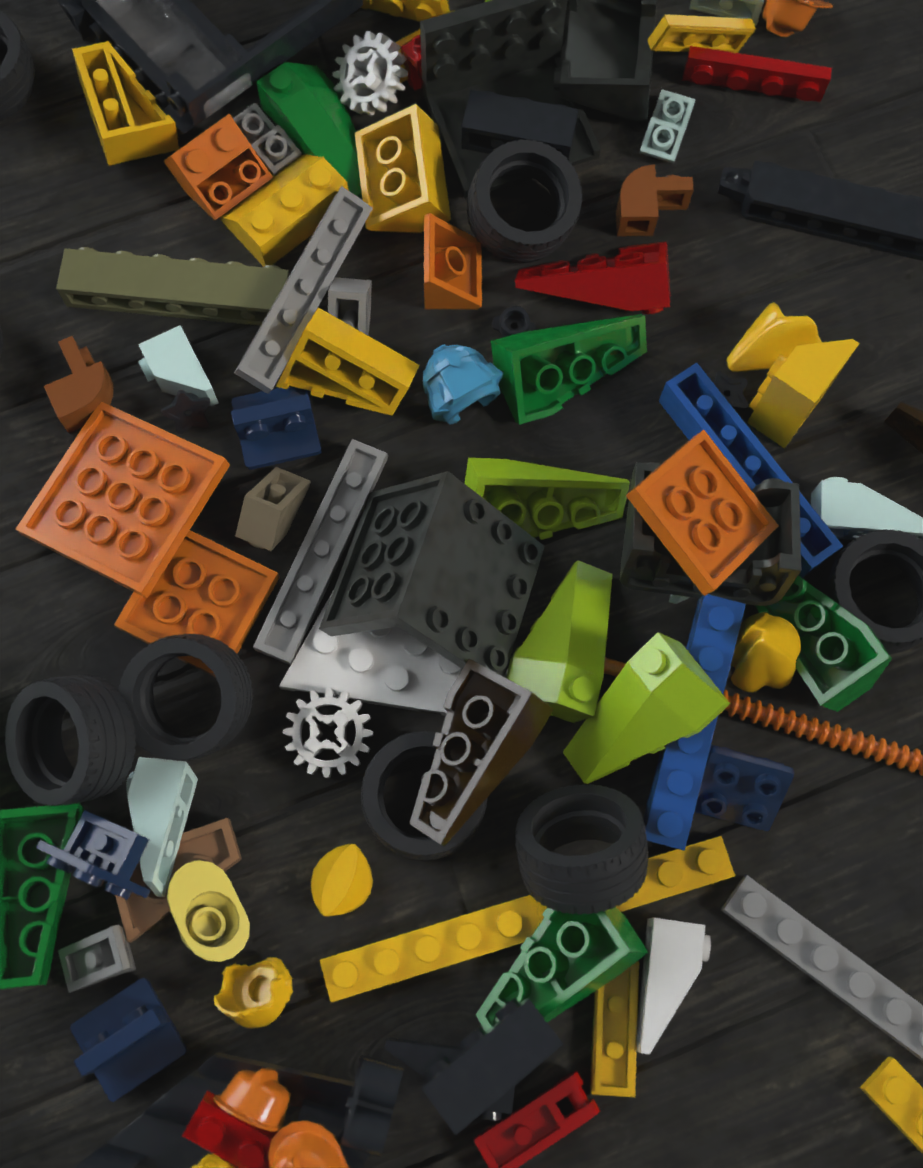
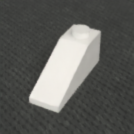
M659 918L647 919L645 947L649 953L644 956L637 1023V1051L639 1053L650 1055L702 970V961H708L711 939L709 935H705V925Z

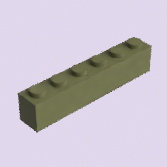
M81 247L78 250L64 248L56 289L67 307L262 325L290 274L289 270L275 265L254 267L245 266L235 261L223 264L208 262L201 258L181 260L172 259L161 254L150 257L134 255L127 251L108 253L98 252L88 247Z

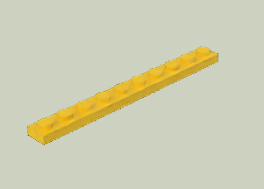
M722 836L686 846L685 851L676 849L648 858L647 875L644 883H642V887L638 889V892L632 898H629L628 901L623 902L620 906H616V908L623 912L735 877ZM527 895L321 959L320 964L330 1002L332 1003L523 943L527 936L531 937L544 918L542 914L547 906L541 905L531 895Z

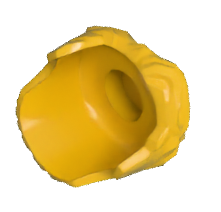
M268 957L251 966H247V964H232L227 966L222 972V988L219 994L214 996V1004L222 1013L245 1028L267 1026L279 1017L294 992L291 975L282 960L277 957Z

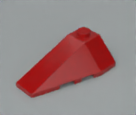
M667 241L618 248L619 255L610 258L599 256L598 253L585 255L586 258L579 260L577 265L570 266L568 261H557L519 269L515 285L519 289L628 311L641 310L643 314L659 313L663 311V308L670 307Z

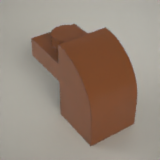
M655 164L646 165L634 170L625 179L621 188L616 209L617 236H653L659 217L658 210H687L694 190L693 177H680L678 175L656 177Z
M73 336L58 342L72 374L44 386L58 419L68 433L82 428L101 402L110 405L114 391L112 379L102 361L95 363L88 347L85 346L80 349Z

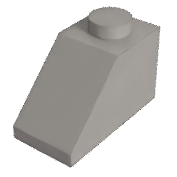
M334 277L328 290V313L366 335L369 334L372 280Z

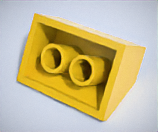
M417 104L355 132L362 200L373 207L365 221L366 228L369 231L421 233L424 231V216L428 213L445 222L451 220L438 125Z
M303 154L273 176V179L222 215L220 220L262 266L273 265L314 233L340 187L342 186L348 190L347 181L324 157Z
M854 339L798 345L788 358L780 355L766 374L767 377L749 405L754 411L747 423L785 449L828 391L860 343Z

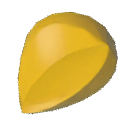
M356 844L338 846L326 853L314 867L311 878V892L313 901L323 916H336L352 912L363 905L370 895L373 884L371 868L360 848Z

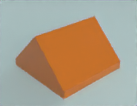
M431 213L424 216L425 309L481 308V243L477 241V238Z

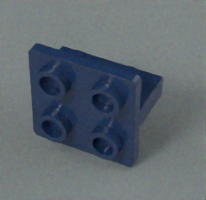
M289 386L288 389H272L268 394L262 391L232 399L233 411H231L233 424L240 439L245 466L248 470L315 456L321 453V446L307 390Z
M711 745L694 812L769 831L794 778V769L768 758H760L726 747Z
M85 810L64 850L42 840L39 841L36 847L50 855L47 864L69 874L76 867L73 876L95 887H102L104 881H107L104 890L126 900L129 899L132 892L147 898L151 891L130 881L150 839Z
M147 978L139 979L70 1026L71 1032L84 1053L74 1060L82 1076L95 1073L111 1102L118 1100L185 1055L188 1051Z

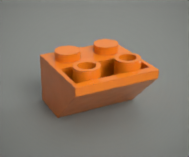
M230 114L223 117L163 161L184 191L214 220L220 218L273 179V176Z

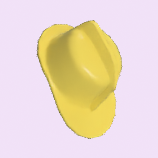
M197 860L184 864L174 873L168 884L167 892L170 912L178 927L181 940L195 955L206 961L222 962L234 958L245 947L249 938L250 923L230 879L220 867L212 862Z

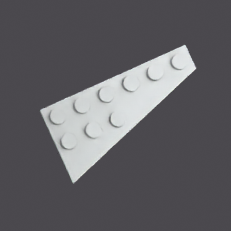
M331 594L279 685L280 689L289 691L297 690L310 693V691L315 690L320 696H325L326 689L332 688L335 697H339L343 691H347L349 699L360 700L363 703L413 711L422 710L446 716L447 710L443 708L446 696L462 669L399 627L329 636L321 631L319 627L332 596Z

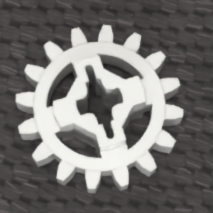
M366 31L364 39L357 35L353 36V47H349L346 44L343 45V50L346 53L344 58L336 57L335 61L341 67L340 70L333 72V77L340 80V83L334 87V90L342 94L340 101L349 106L351 110L359 114L364 112L374 116L376 109L382 112L387 111L386 102L388 100L395 104L398 100L394 94L396 90L404 91L405 86L400 83V78L407 76L408 71L400 67V65L407 59L406 56L399 53L400 46L390 40V38L380 32L376 36L372 32Z
M327 688L325 697L320 698L317 692L312 690L310 691L311 702L307 704L298 699L296 703L300 708V712L298 714L287 713L286 715L288 719L294 722L293 728L283 729V734L293 737V742L285 746L286 751H298L299 754L295 758L294 763L299 766L306 761L309 762L307 773L311 775L319 767H322L325 778H330L332 768L336 767L341 775H346V763L351 762L359 766L361 762L356 756L359 751L369 753L370 748L363 744V739L372 737L374 732L364 729L363 724L371 720L369 714L359 715L357 713L363 705L360 700L353 702L351 705L348 704L349 693L347 691H343L339 698H335L333 689ZM323 706L342 708L334 715H322L317 710V708ZM316 719L330 727L335 723L338 727L334 733L337 736V740L341 743V747L327 739L322 742L320 741L323 732ZM306 720L310 724V738L303 744L302 727ZM354 721L356 736L351 746L346 741L347 727ZM323 750H334L341 756L338 759L329 761L315 758Z

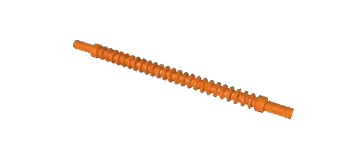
M605 657L604 674L617 677L626 663ZM724 690L723 695L731 703L724 709L728 711L729 717L734 716V714H738L740 720L749 717L752 724H755L757 721H761L762 727H767L768 724H771L774 731H777L779 728H783L785 734L794 731L797 738L803 734L806 735L808 741L816 738L820 745L826 741L829 743L830 748L839 745L842 752L849 748L853 755L862 752V756L865 759L872 755L876 762L885 759V763L888 766L895 762L898 769L907 766L910 773L915 772L917 769L919 774L923 776V755H921V751L918 748H915L913 751H910L907 745L899 748L895 741L887 744L885 738H880L876 741L873 734L868 735L866 738L862 731L853 734L850 727L843 731L839 724L830 727V723L827 720L820 724L817 717L808 720L805 713L797 717L794 710L785 713L783 707L775 710L771 703L767 704V706H762L761 700L752 703L749 696H746L743 700L739 698L738 693L729 696L728 691Z

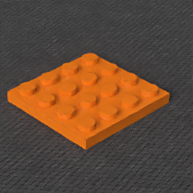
M101 402L93 411L15 530L48 549L148 598L230 464L226 458Z

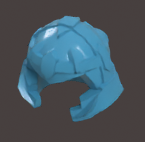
M445 344L439 346L433 351V355L428 360L423 371L424 392L427 393L432 418L454 424L461 420L459 413L474 402L479 401L483 406L489 405L501 393L499 383L504 373L491 362L488 363L483 355L473 348L459 345L445 346Z

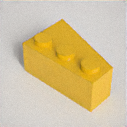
M109 42L72 49L79 80L108 166L179 150L175 121L169 114L166 115L157 105L155 97L149 90L146 91L137 81L135 73Z
M318 307L305 327L276 387L288 389L289 386L311 391V396L323 398L325 394L345 399L347 405L393 416L410 387L419 364Z

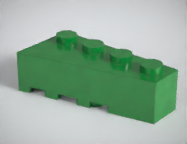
M79 803L0 810V990L47 985L71 874L47 864L50 855L36 847L39 841L42 840L64 850L85 810Z

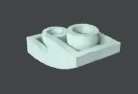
M661 89L640 149V154L674 164L696 99Z

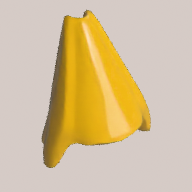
M775 302L769 304L727 357L729 370L751 371L770 369L780 355L788 358L796 346L822 343L816 323L808 316H785Z
M766 612L756 613L745 618L740 626L731 666L735 667V671L731 676L733 684L739 689L750 693L757 692L764 686L782 689L789 685L796 670L797 657L801 651V641L795 627L786 619L769 615Z

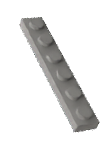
M341 186L335 194L234 372L267 394L275 386L305 327L317 310L373 207Z
M354 439L351 440L253 646L255 651L288 665L292 664L361 518L369 495L373 492L388 460L386 452Z
M748 875L743 876L721 908V911L923 1061V1005Z

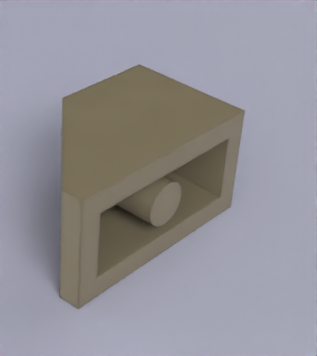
M275 467L245 495L235 536L248 541L249 544L256 548L272 551L287 535L310 487L311 481Z

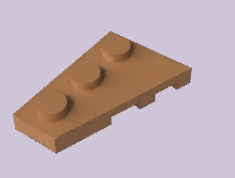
M229 818L183 833L170 880L179 868L189 862L197 860L212 862L226 872L242 859ZM139 861L130 881L151 890L143 881ZM151 890L147 898L132 892L128 900L115 895L128 942L136 940L171 913L167 892L165 897H157Z

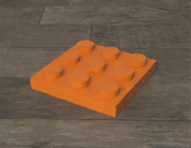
M704 429L693 436L625 495L703 596L715 591L779 526Z
M189 530L148 598L133 592L114 626L147 644L168 636L200 634L221 641L238 654L280 576L277 572ZM192 656L176 657L215 677L214 672L200 659Z

